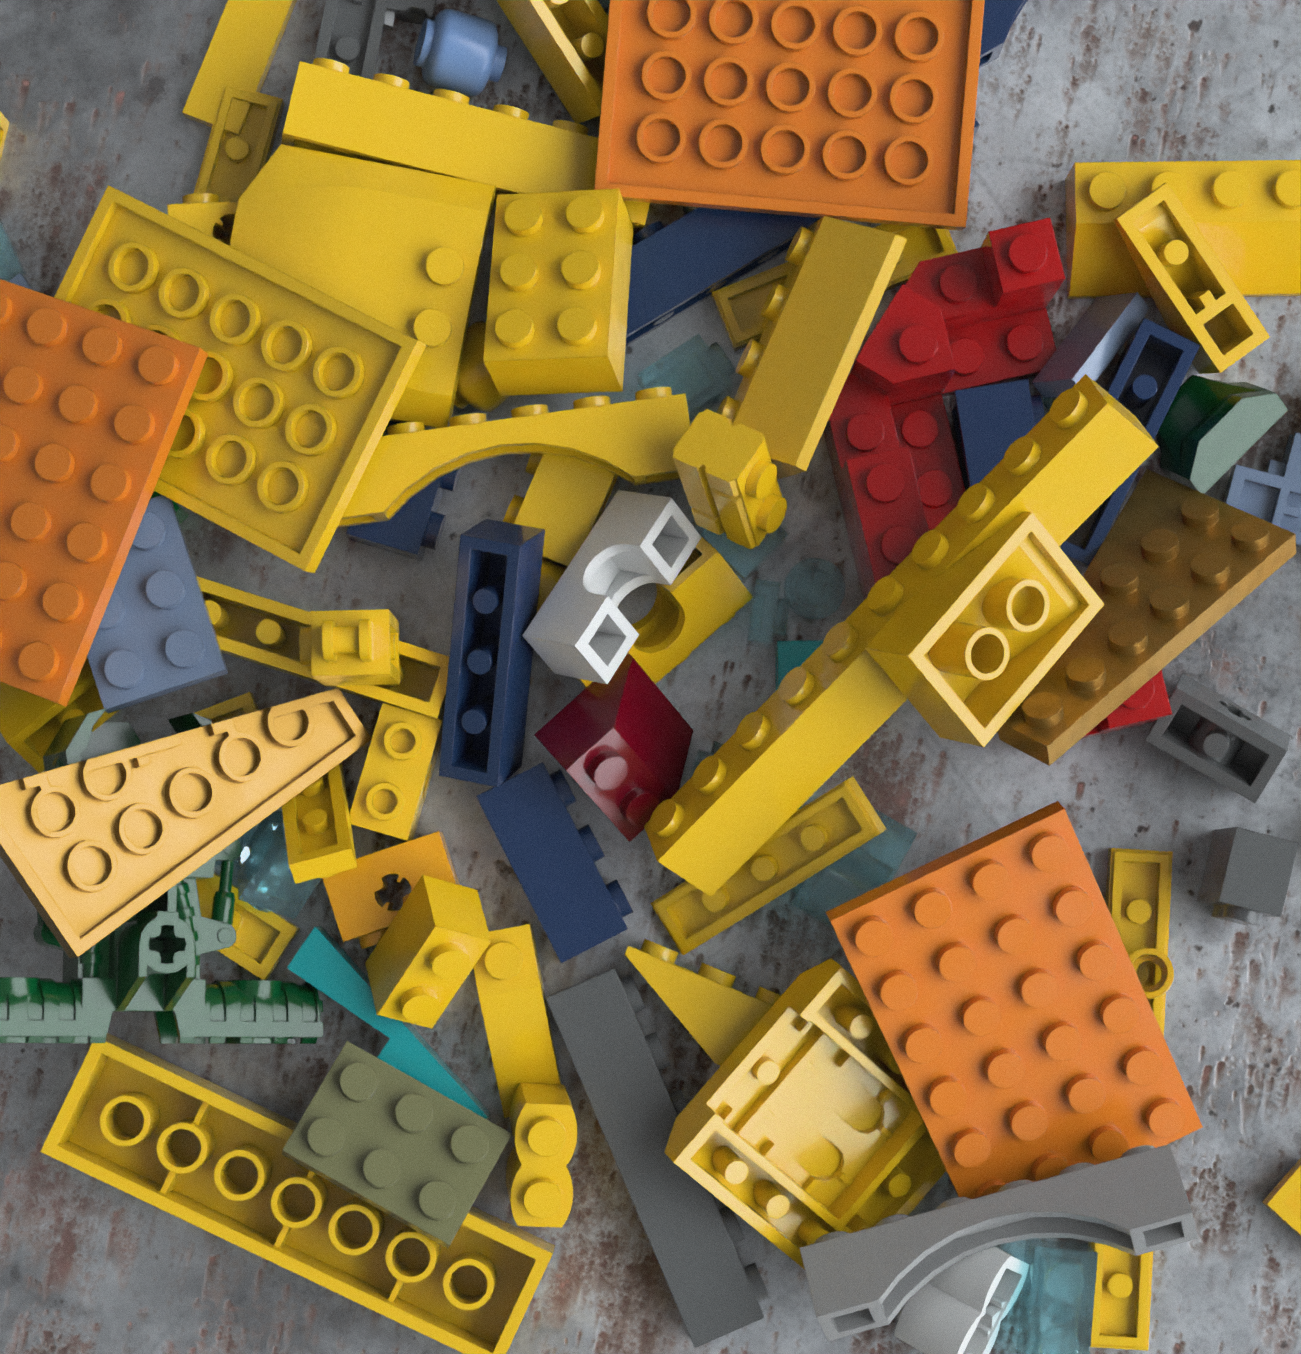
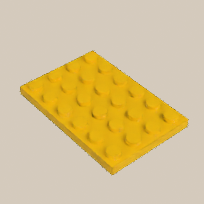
M108 185L54 298L200 347L208 354L154 491L303 571L315 574L426 344Z

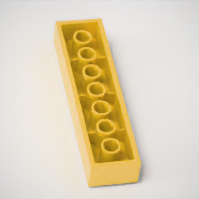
M107 1033L105 1043L91 1044L40 1152L463 1354L507 1353L553 1255L554 1244L472 1206L449 1248H446L282 1155V1150L295 1130L297 1122Z

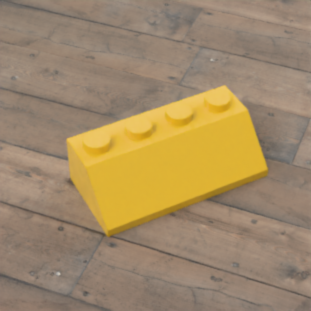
M1301 160L1075 162L1065 178L1067 299H1095L1100 296L1138 292L1142 298H1152L1113 219L1163 183H1168L1243 297L1301 296Z
M823 216L811 224L809 229L801 226L795 234L785 257L786 261L793 264L784 286L775 283L761 311V317L768 320L759 342L753 339L749 341L738 362L736 373L743 376L734 399L726 396L716 412L731 419L733 426L741 423L764 434L771 461L777 467V480L807 470L907 242L906 238L895 233Z

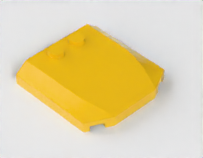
M281 144L238 199L229 246L426 344L390 421L400 423L423 422L426 428L431 429L450 427L449 419L452 417L458 388L459 368L482 250H485L496 193L495 185Z
M832 958L800 973L676 1117L664 1151L677 1166L804 1270L800 1247L814 1244L819 1237L831 1232L844 1231L854 1233L875 1227L880 1220L888 1216L897 1214L909 1215L946 1172L858 981Z

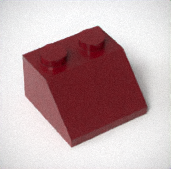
M627 653L608 684L592 682L538 730L534 736L614 826L631 842L645 829L644 825L650 820L657 806L663 801L671 799L679 790L694 730L636 660Z

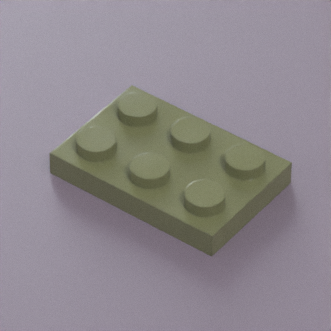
M347 1041L284 1146L282 1155L433 1241L449 1248L512 1134Z

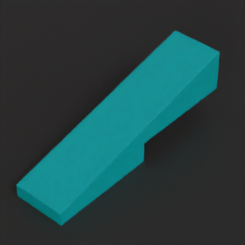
M315 926L287 968L390 1038L377 1058L481 1117L488 1119L491 1112L410 1023L376 1014L368 976L322 926Z

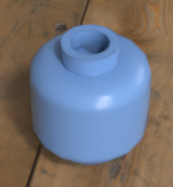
M444 9L436 15L434 20L425 18L417 39L413 64L414 66L421 67L422 77L426 84L440 89L459 92L466 96H477L483 91L488 80L499 82L506 62L507 47L498 45V32L494 22L453 9Z

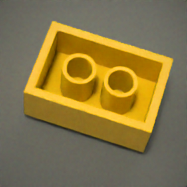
M619 189L497 195L483 362L500 396L623 391L633 224Z

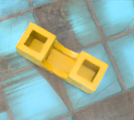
M702 536L671 585L655 583L657 595L649 613L638 622L631 624L639 636L628 653L655 684L674 667L684 662L692 651L719 627L729 622L736 612L753 598L721 554ZM576 678L584 688L593 682Z

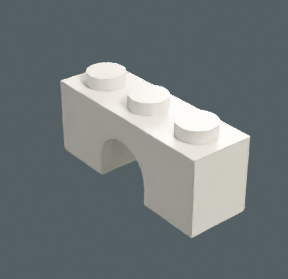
M618 490L522 636L554 674L608 684L639 636L638 632L617 608L627 594L644 584L659 583L671 585L700 541L701 535L671 497Z

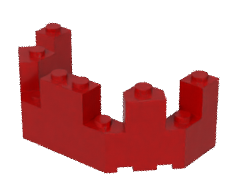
M1050 217L988 231L980 248L920 261L907 283L901 285L854 361L851 372L844 383L823 433L863 600L867 598L869 591L878 580L889 576L912 552L918 539L926 532L934 530L957 506L959 499L965 492L943 397L953 395L955 390L1001 384L1037 376L1056 351L1046 307L1064 282L1065 275ZM1162 670L1083 738L1143 725L1171 715L1172 710Z

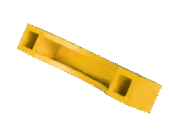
M653 387L635 392L634 401L611 404L609 396L600 395L574 400L573 409L549 412L548 405L534 404L512 409V418L487 421L486 414L470 413L451 417L449 419L450 427L425 430L423 422H406L387 427L388 435L381 437L337 528L389 521L411 497L439 477L472 462L506 454L544 453L576 458L609 470L634 486L679 480L680 477L673 460L672 450L690 426L686 393L672 395L671 387Z

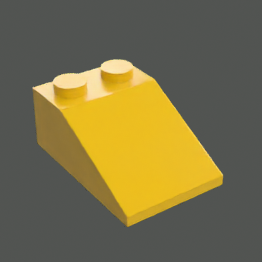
M1024 511L907 599L865 649L939 737L985 747L1104 606V603L1032 512Z

